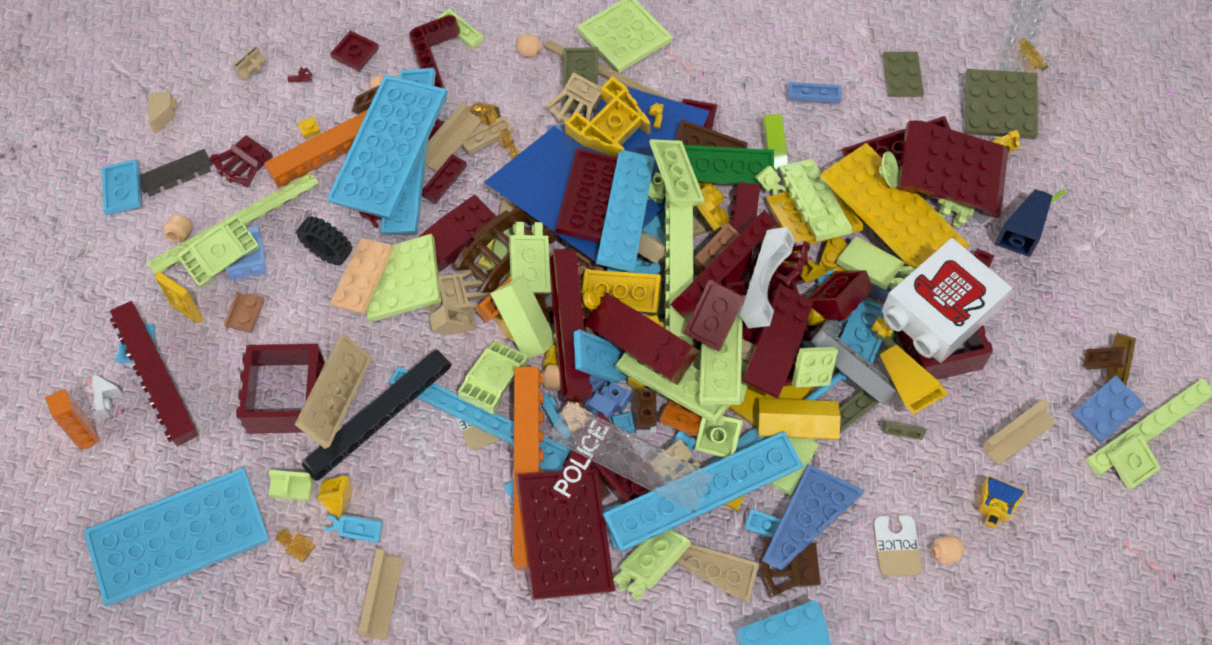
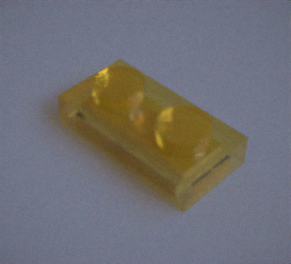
M1026 38L1019 41L1022 47L1020 49L1021 52L1030 58L1029 63L1034 69L1038 68L1044 71L1049 67L1031 41Z

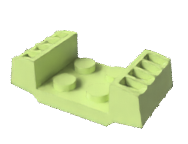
M235 215L195 241L177 257L197 285L203 287L216 280L215 276L243 256L252 255L260 247L239 216Z
M495 340L489 348H486L467 374L465 381L458 390L459 399L494 415L501 406V396L515 377V367H527L529 355L523 354Z

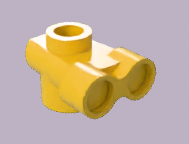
M1017 130L1008 132L1007 135L1003 137L998 136L991 142L1004 145L1008 150V154H1010L1011 151L1020 148L1019 132Z
M878 317L871 327V330L876 332L875 336L881 340L885 337L889 338L894 331L881 317Z

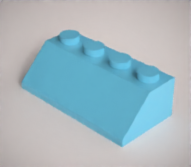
M817 599L737 629L735 635L739 645H831L826 619Z

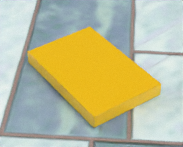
M161 272L154 276L172 307L195 323L199 324L203 320L187 290Z

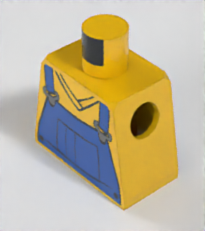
M988 475L982 484L979 512L987 516L985 525L997 528L999 521L1007 523L1026 490Z

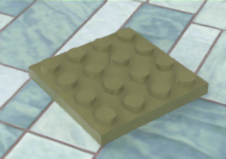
M967 69L965 72V134L1003 137L1008 132L1017 130L1020 138L1036 139L1038 136V73Z

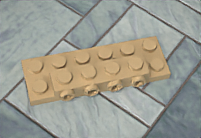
M346 334L340 335L295 422L298 428L324 449L330 447L335 434L340 430L341 422L349 412L348 407L355 399L357 388L362 384V378L372 359Z

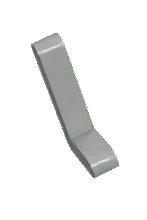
M826 320L815 333L811 342L816 347H835L838 350L835 366L880 403L886 404L898 391L893 381L838 337L842 328L835 320Z

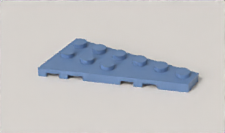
M808 464L762 561L783 570L863 494L864 490Z

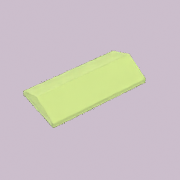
M651 139L649 143L671 202L683 209L703 204L705 200L682 141Z
M521 275L490 293L521 353L529 355V359L545 353L556 343L554 334L525 275Z

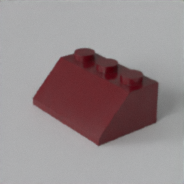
M866 270L835 271L808 299L813 301L812 308L827 320L843 321L873 291V287Z

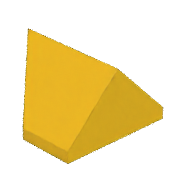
M341 476L323 480L317 496V500L339 519L342 514L346 513L353 490L349 477Z

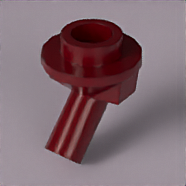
M300 67L299 75H288L287 77L288 82L304 81L306 83L312 81L311 77L313 75L307 67L304 69Z

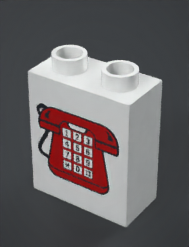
M951 238L889 292L882 313L889 327L895 331L903 330L913 339L914 346L921 355L927 358L933 356L939 363H942L1003 307L1013 288Z

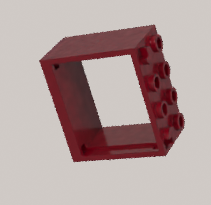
M983 325L966 340L971 352L949 356L942 363H939L936 359L931 360L921 355L915 348L913 339L903 330L897 331L904 352L937 380L983 370L993 352L992 344L986 338Z
M246 345V352H243L242 355L244 370L240 372L242 388L238 390L240 406L236 408V417L241 421V426L244 427L247 434L304 433L295 425L301 411L254 412L259 366L308 365L306 402L325 365L319 345Z

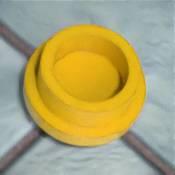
M586 291L583 295V303L590 310L596 309L600 305V297L596 291Z

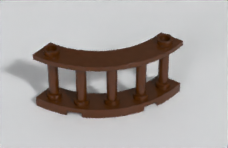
M515 206V210L511 212L507 210L502 212L473 236L475 240L469 247L465 246L453 267L456 270L470 269L484 282L479 290L481 293L495 291L502 278L510 270V252L501 260L487 245L497 237L510 248L509 237L503 233L505 230L513 227L516 222L530 221L534 225L535 222L539 221L518 206ZM524 225V235H533ZM543 225V236H548L549 244L554 243L558 235ZM481 252L496 264V267L489 276L474 264V261Z

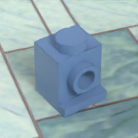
M613 382L609 386L605 385L600 393L616 403V412L619 414L624 412L632 400L631 390H626Z
M597 392L586 401L584 406L588 409V413L592 418L602 412L610 421L616 413V403Z

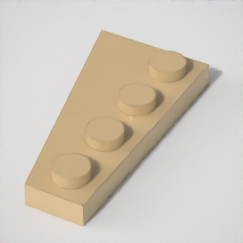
M691 544L675 562V564L749 605L759 563Z

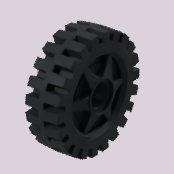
M308 216L297 229V238L304 244L303 246L308 248V251L314 253L316 257H321V260H326L329 264L342 265L353 250L348 238L343 236V233L337 230L338 228L332 227L331 223H326L324 219Z

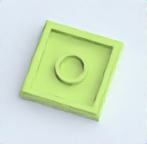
M1141 434L1134 435L1107 454L1127 489H1133L1161 469Z

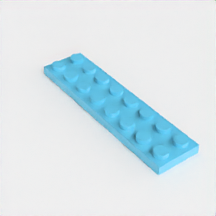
M619 150L596 264L634 272L655 157Z

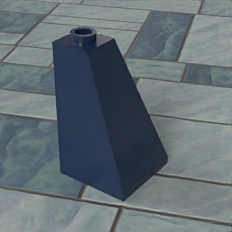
M1035 189L1005 222L994 245L1030 257L1041 239L1053 195Z

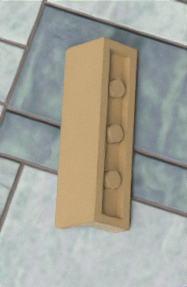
M461 102L428 141L425 166L435 172L441 168L451 154L454 155L459 150L462 143L467 140L482 122L480 118L470 112L467 104Z
M1046 398L1042 399L989 438L982 449L998 466L1056 423L1046 411L1050 402Z
M376 549L358 632L361 637L386 640L403 558L387 556L385 550Z

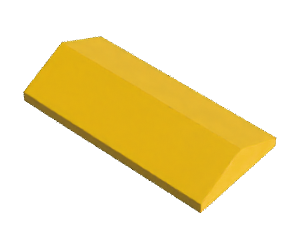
M585 269L582 294L584 295L589 290L596 291L601 301L605 293H608L638 312L657 313L661 292V275ZM582 301V308H587Z
M759 398L758 437H772L785 431L788 438L839 440V402Z

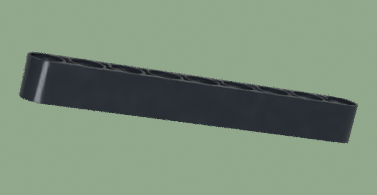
M439 350L431 352L335 434L330 447L324 449L320 446L303 461L302 467L310 474L314 481L322 479L451 368L452 363Z

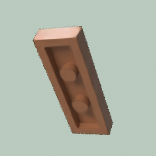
M727 222L693 258V261L704 270L739 233Z

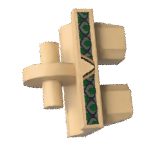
M255 46L252 50L248 49L242 59L233 62L232 66L240 78L245 80L254 71L259 72L261 65L266 59L260 53L259 47Z

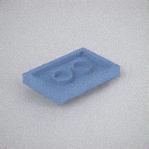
M1114 376L1074 411L1072 415L1101 444L1145 404L1117 376Z

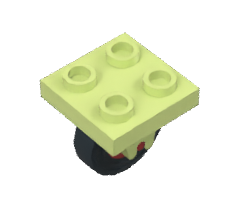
M802 341L793 362L795 371L792 385L795 388L829 386L838 350L835 347H816L811 341Z

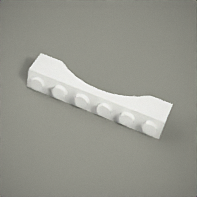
M788 227L767 230L763 239L746 299L740 311L741 319L748 328L770 326L774 310L768 301V285L777 267L791 254L795 242Z

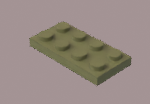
M598 47L564 48L563 89L573 72L598 85ZM568 96L563 99L562 108L568 100ZM574 100L567 113H574L579 102ZM598 102L596 104V107L593 109V112H597ZM585 106L581 113H587L588 107Z

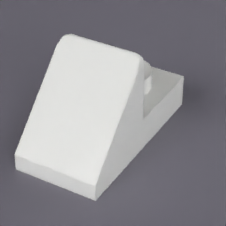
M97 375L92 376L96 412L102 419L109 418L110 409H112L110 399L122 397L123 393L118 387Z

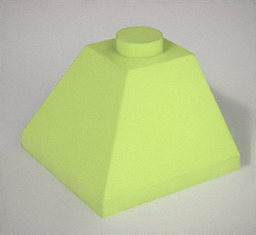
M723 414L717 424H714L702 417L694 450L723 458L735 454L743 420Z

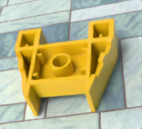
M612 76L601 87V99L607 105L591 121L576 111L565 122V134L582 146L606 155L618 157L619 150H625L621 145L638 128L646 134H650V121L644 112L642 113L635 99L631 97L627 87Z

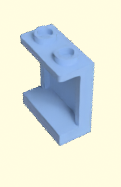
M258 226L248 227L247 229L258 243L260 249L250 256H243L226 268V273L230 280H239L243 277L267 273L262 235Z

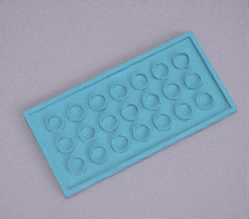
M384 75L326 200L332 204L392 220L448 96V91L443 88Z
M245 468L238 469L83 530L103 603L106 607L270 542Z

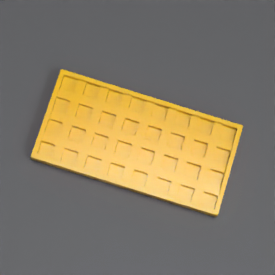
M867 143L823 171L820 175L862 220L908 266L913 267L915 270L951 238L965 249L970 246L917 192L913 194L899 190L897 187L891 188L879 173V167L882 166V158Z

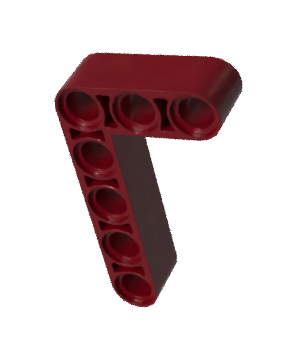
M446 15L415 27L409 33L420 68H434L436 71L434 86L443 89L446 88L431 46L452 39L460 34L459 24L453 15Z

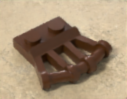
M764 537V546L761 557H759V564H761L762 568L760 578L763 579L770 598L791 588L821 585L816 543H810L790 562L791 570L772 572L770 571V565L762 561L772 538ZM792 577V582L776 588L772 578Z

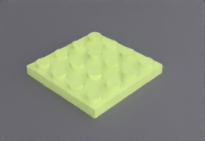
M621 0L577 26V31L592 47H598L599 54L618 73L672 42V36L636 0Z
M432 234L392 245L394 250L367 307V319L370 322L441 302L435 241Z

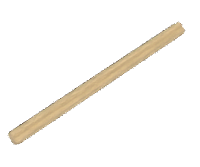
M550 39L545 43L546 49L564 57V48L567 47ZM599 63V75L607 79L613 76L626 87L673 100Z

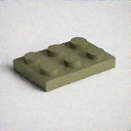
M883 52L882 57L888 97H923L924 90L918 52Z

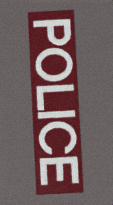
M598 419L590 422L549 492L553 493L554 487V494L568 503L570 502L612 431V427Z

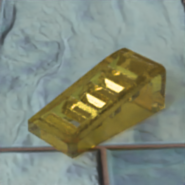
M476 102L469 107L470 112L480 118L482 123L487 126L501 117L499 107L495 105Z

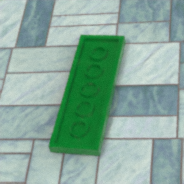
M684 145L698 183L738 185L739 182L760 184L755 177L768 165L774 170V150Z

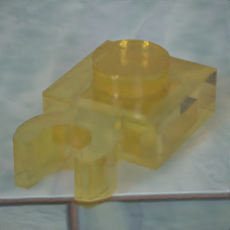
M508 129L501 130L500 145L503 149H506L511 159L519 154V151L515 147Z

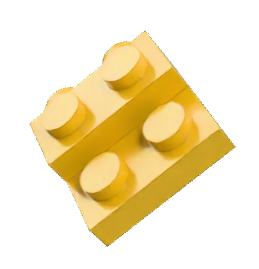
M708 185L701 189L705 202L696 206L715 231L730 220L725 209L719 206L725 202L723 194L719 189Z

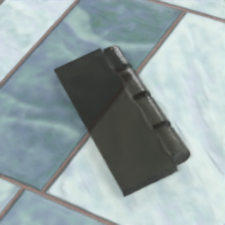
M202 149L141 174V189L143 193L147 192L149 197L161 192L159 188L163 186L164 190L179 185L178 179L184 183L196 178L195 172L199 176L211 172L210 166H212V163L205 149Z

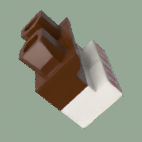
M652 390L636 392V435H656V392Z

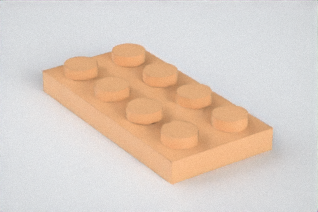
M360 238L330 305L364 315L394 247L390 244Z

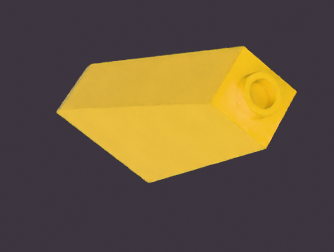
M898 345L880 354L905 406L913 415L948 395L940 382Z

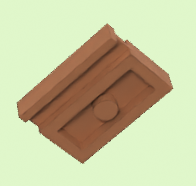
M237 292L225 320V327L252 333L265 302L264 297Z

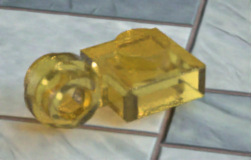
M284 529L276 534L275 540L284 547L289 544L285 552L301 563L305 562L316 547L315 544L300 534H297L293 540L291 539L293 536Z

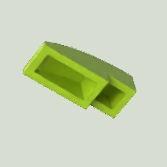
M782 114L764 115L762 124L765 135V149L774 150V171H779V166L787 165Z

